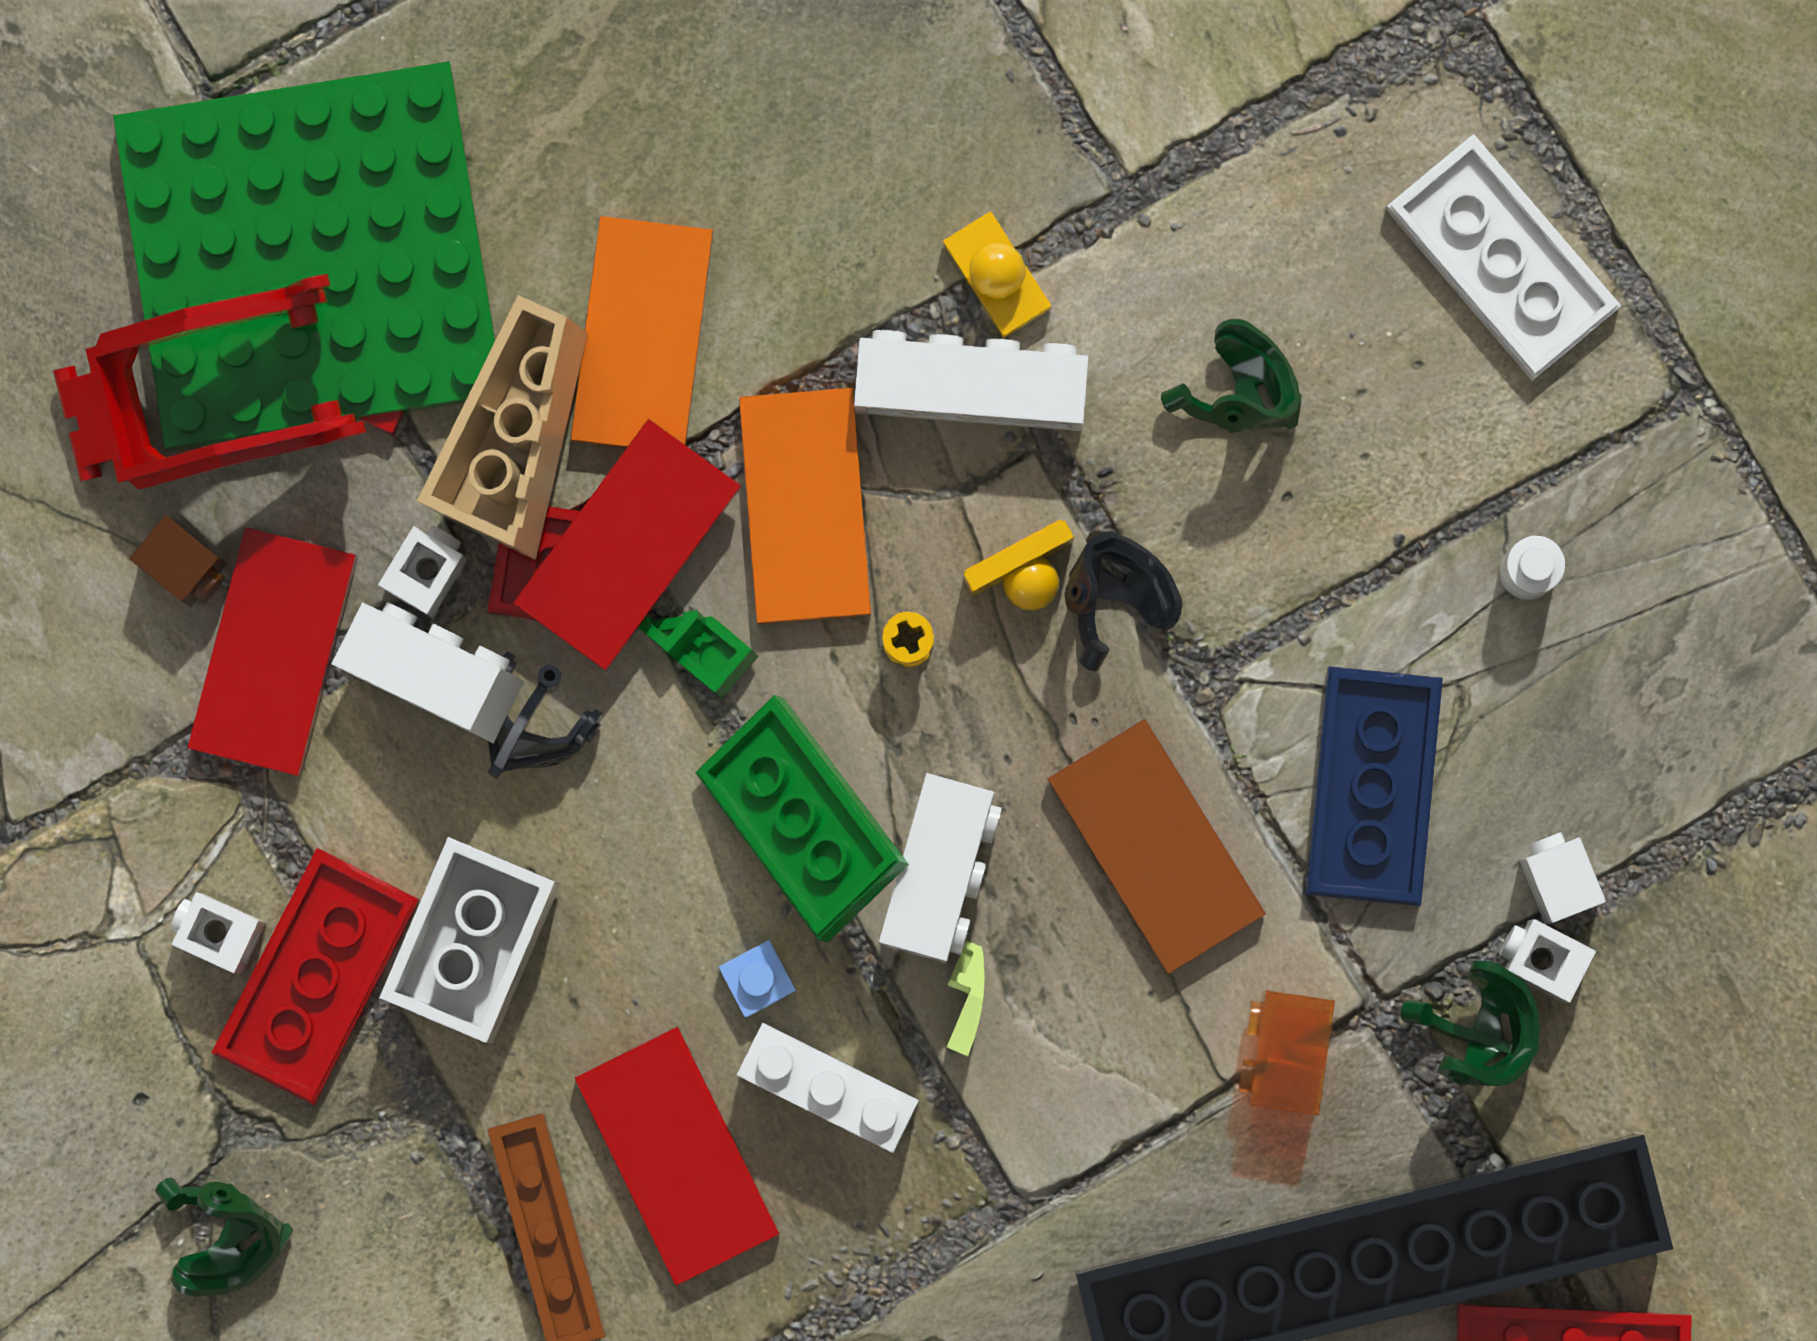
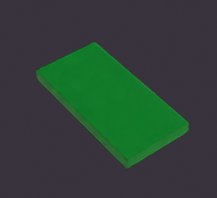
M774 694L695 772L809 929L820 941L828 943L909 865L787 701L780 696Z

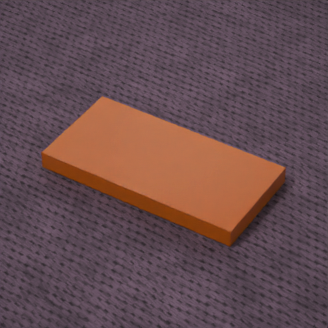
M600 216L585 332L588 334L580 365L571 434L572 442L626 449L649 418L686 445L714 235L712 229Z
M853 388L739 397L757 624L871 616Z

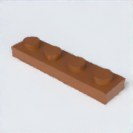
M545 1113L487 1129L546 1341H594L606 1337L607 1334Z

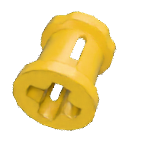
M907 611L896 614L889 619L883 630L882 640L885 653L892 662L901 664L904 667L911 668L921 665L929 658L930 650L934 645L932 626L925 617L918 613ZM908 626L912 633L921 631L924 634V637L918 640V651L916 653L909 654L905 647L895 649L892 643L899 639V628Z

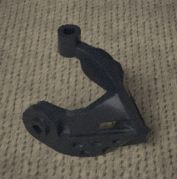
M1111 531L1089 533L1085 540L1087 544L1069 573L1070 579L1064 593L1068 610L1073 614H1078L1080 639L1085 648L1079 658V662L1090 671H1099L1110 651L1109 647L1099 640L1096 630L1095 610L1097 598L1123 601L1136 608L1147 624L1160 629L1169 630L1174 627L1179 621L1182 612V597L1172 575L1160 560L1134 540ZM1102 558L1124 571V578L1119 579L1101 567Z
M507 651L502 656L510 661L505 671L512 674L517 666V663L514 662L516 656ZM554 665L543 666L538 673L537 687L524 705L515 723L507 715L494 743L488 741L491 768L488 770V774L498 779L506 771L523 768H545L558 765L572 758L587 741L590 743L601 727L599 723L604 714L597 709L593 712L586 710L565 737L547 738L525 731L547 693L555 692L560 685V670Z

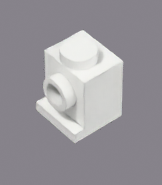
M434 525L431 526L428 533L413 526L378 585L384 591L434 619L439 611L440 604L467 561L462 554L457 552L462 542ZM425 560H434L438 564V573L433 579L424 580L418 574L419 566Z
M196 892L192 902L187 899L181 902L173 917L170 930L177 934L171 945L234 974L243 975L267 922L205 894ZM214 921L223 922L227 930L225 938L218 943L212 942L207 934L209 925Z
M1532 919L1528 920L1524 929L1517 925L1513 926L1499 955L1508 960L1504 968L1522 979L1526 984L1563 1004L1571 1002L1596 951ZM1537 948L1547 950L1551 956V963L1545 970L1536 969L1531 962L1532 953Z

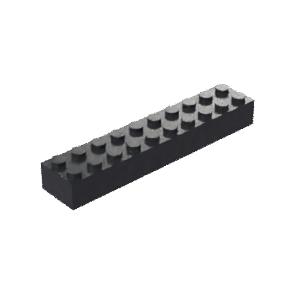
M1631 1134L1074 1271L1091 1341H1303L1672 1250L1673 1245L1645 1136L1642 1134Z

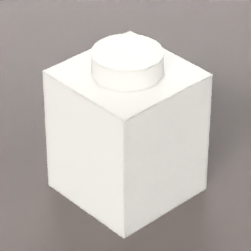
M1560 832L1529 844L1533 856L1519 862L1545 925L1606 902L1580 837L1565 843Z

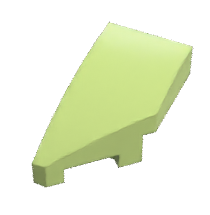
M969 941L965 942L947 985L969 994L947 1045V1048L965 1056L969 1055L977 1032L984 997L985 979L982 947Z

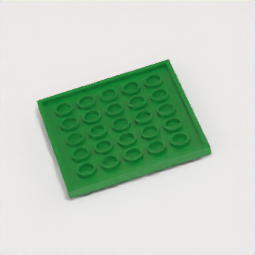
M450 61L113 115L145 320L183 308L285 288L297 281L317 275L328 274L331 285L320 290L325 291L327 303L316 306L318 323L291 329L288 314L285 313L203 330L149 346L164 448L167 451L221 443L312 423L314 420L310 406L335 400L339 401L342 416L355 414L356 420L360 417L403 411L405 413L465 403L496 339Z

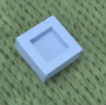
M770 940L719 966L745 1018L796 992Z

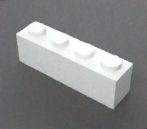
M875 330L872 332V339L860 338L854 402L855 414L1082 431L1089 355H1077L1076 346L1047 343L1043 344V352L1020 350V342L988 339L986 340V347L963 346L962 337L943 334L930 335L929 343L906 341V333L892 330Z

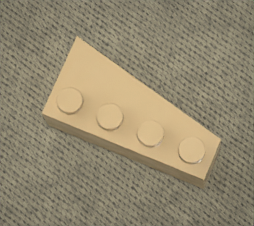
M518 295L417 502L440 516L536 560L588 333L566 316Z

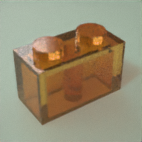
M1269 990L1262 991L1261 1002L1251 1000L1246 1035L1256 1036L1253 1059H1242L1238 1083V1092L1248 1093L1246 1105L1319 1116L1335 1000Z

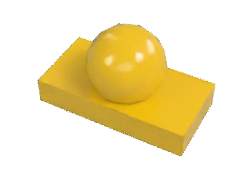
M991 211L943 240V246L1003 339L1052 308L1047 297L1025 265L1022 255L1014 248Z
M1060 519L964 570L963 580L972 597L1003 581L1006 597L1013 605L1022 610L1031 611L1045 608L1055 599L1059 591L1060 582L1057 569L1046 558L1073 544L1074 536L1066 521Z

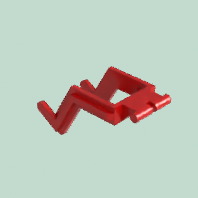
M328 274L305 278L285 288L183 308L101 333L96 346L85 349L91 373L78 376L75 366L53 370L64 419L77 418L79 430L70 432L68 435L80 482L102 477L99 464L113 461L118 483L129 481L138 490L146 489L223 467L340 442L366 433L364 421L356 422L355 414L342 416L339 401L335 400L310 406L314 420L312 423L212 444L164 457L151 446L132 366L139 349L203 330L285 313L288 314L291 329L318 323L316 306L327 303L325 291L320 290L331 286Z

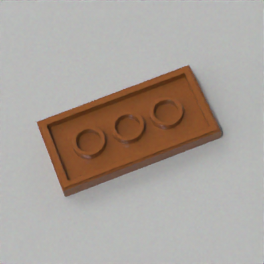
M1143 719L1047 778L1167 975L1266 915L1146 719Z

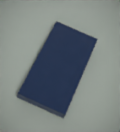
M1328 666L1305 895L1421 906L1443 678Z

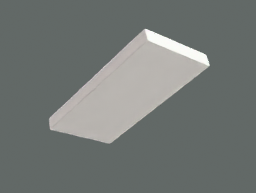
M1474 134L1387 205L1385 209L1532 381L1621 307L1619 302Z

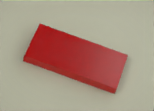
M648 418L513 604L607 672L742 488L741 485Z
M245 527L191 731L188 749L301 777L358 558L356 554Z
M316 848L211 1053L312 1105H316L421 900L320 848Z
M679 1027L667 1031L574 1078L675 1286L780 1234Z

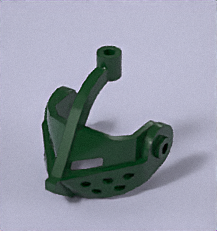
M1242 319L1223 321L1216 327L1214 337L1217 353L1228 364L1236 382L1235 395L1222 396L1215 400L1213 405H1210L1192 396L1188 386L1183 383L1161 393L1162 404L1169 413L1183 409L1190 416L1201 421L1216 424L1220 428L1226 429L1230 434L1247 429L1258 430L1277 427L1291 429L1298 426L1301 394L1299 393L1298 382L1291 365L1278 346L1266 334ZM1265 385L1274 404L1273 409L1265 408L1257 386Z
M1472 961L1468 979L1480 989L1482 1004L1472 1029L1457 1025L1434 1014L1430 1003L1406 1000L1401 1007V1019L1403 1022L1427 1026L1444 1035L1468 1043L1464 1061L1444 1056L1440 1062L1438 1072L1454 1083L1472 1086L1507 1085L1517 1080L1529 1068L1532 1060L1537 1056L1540 1024L1535 999L1529 987L1522 979L1498 963ZM1501 1014H1507L1509 1017L1512 1042L1505 1041ZM1499 1054L1507 1055L1497 1064L1490 1067L1485 1066Z
M167 1178L161 1181L155 1189L160 1200L170 1211H175L183 1205H199L205 1213L211 1216L227 1218L219 1239L206 1251L181 1257L174 1266L171 1273V1282L179 1292L193 1297L222 1295L245 1287L258 1279L271 1267L275 1258L280 1256L291 1238L293 1228L289 1223H282L249 1196L242 1194L233 1184L209 1182L202 1187L181 1188L175 1179ZM259 1230L261 1238L246 1250H241L240 1244Z

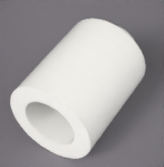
M1529 536L1517 542L1504 555L1499 568L1500 579L1504 588L1514 597L1523 600L1537 599L1545 595L1560 582L1565 571V559L1559 546L1549 538Z

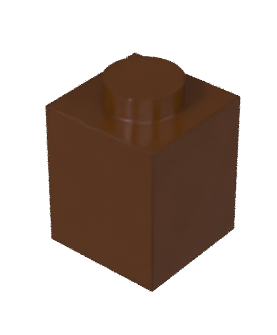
M166 514L129 558L189 607H192L197 600L205 603L214 595L225 578L220 572L227 565L226 562Z

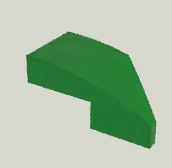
M698 610L683 612V616L653 620L651 617H646L639 627L646 636L720 699L728 693L759 657L748 645L713 616L704 617Z

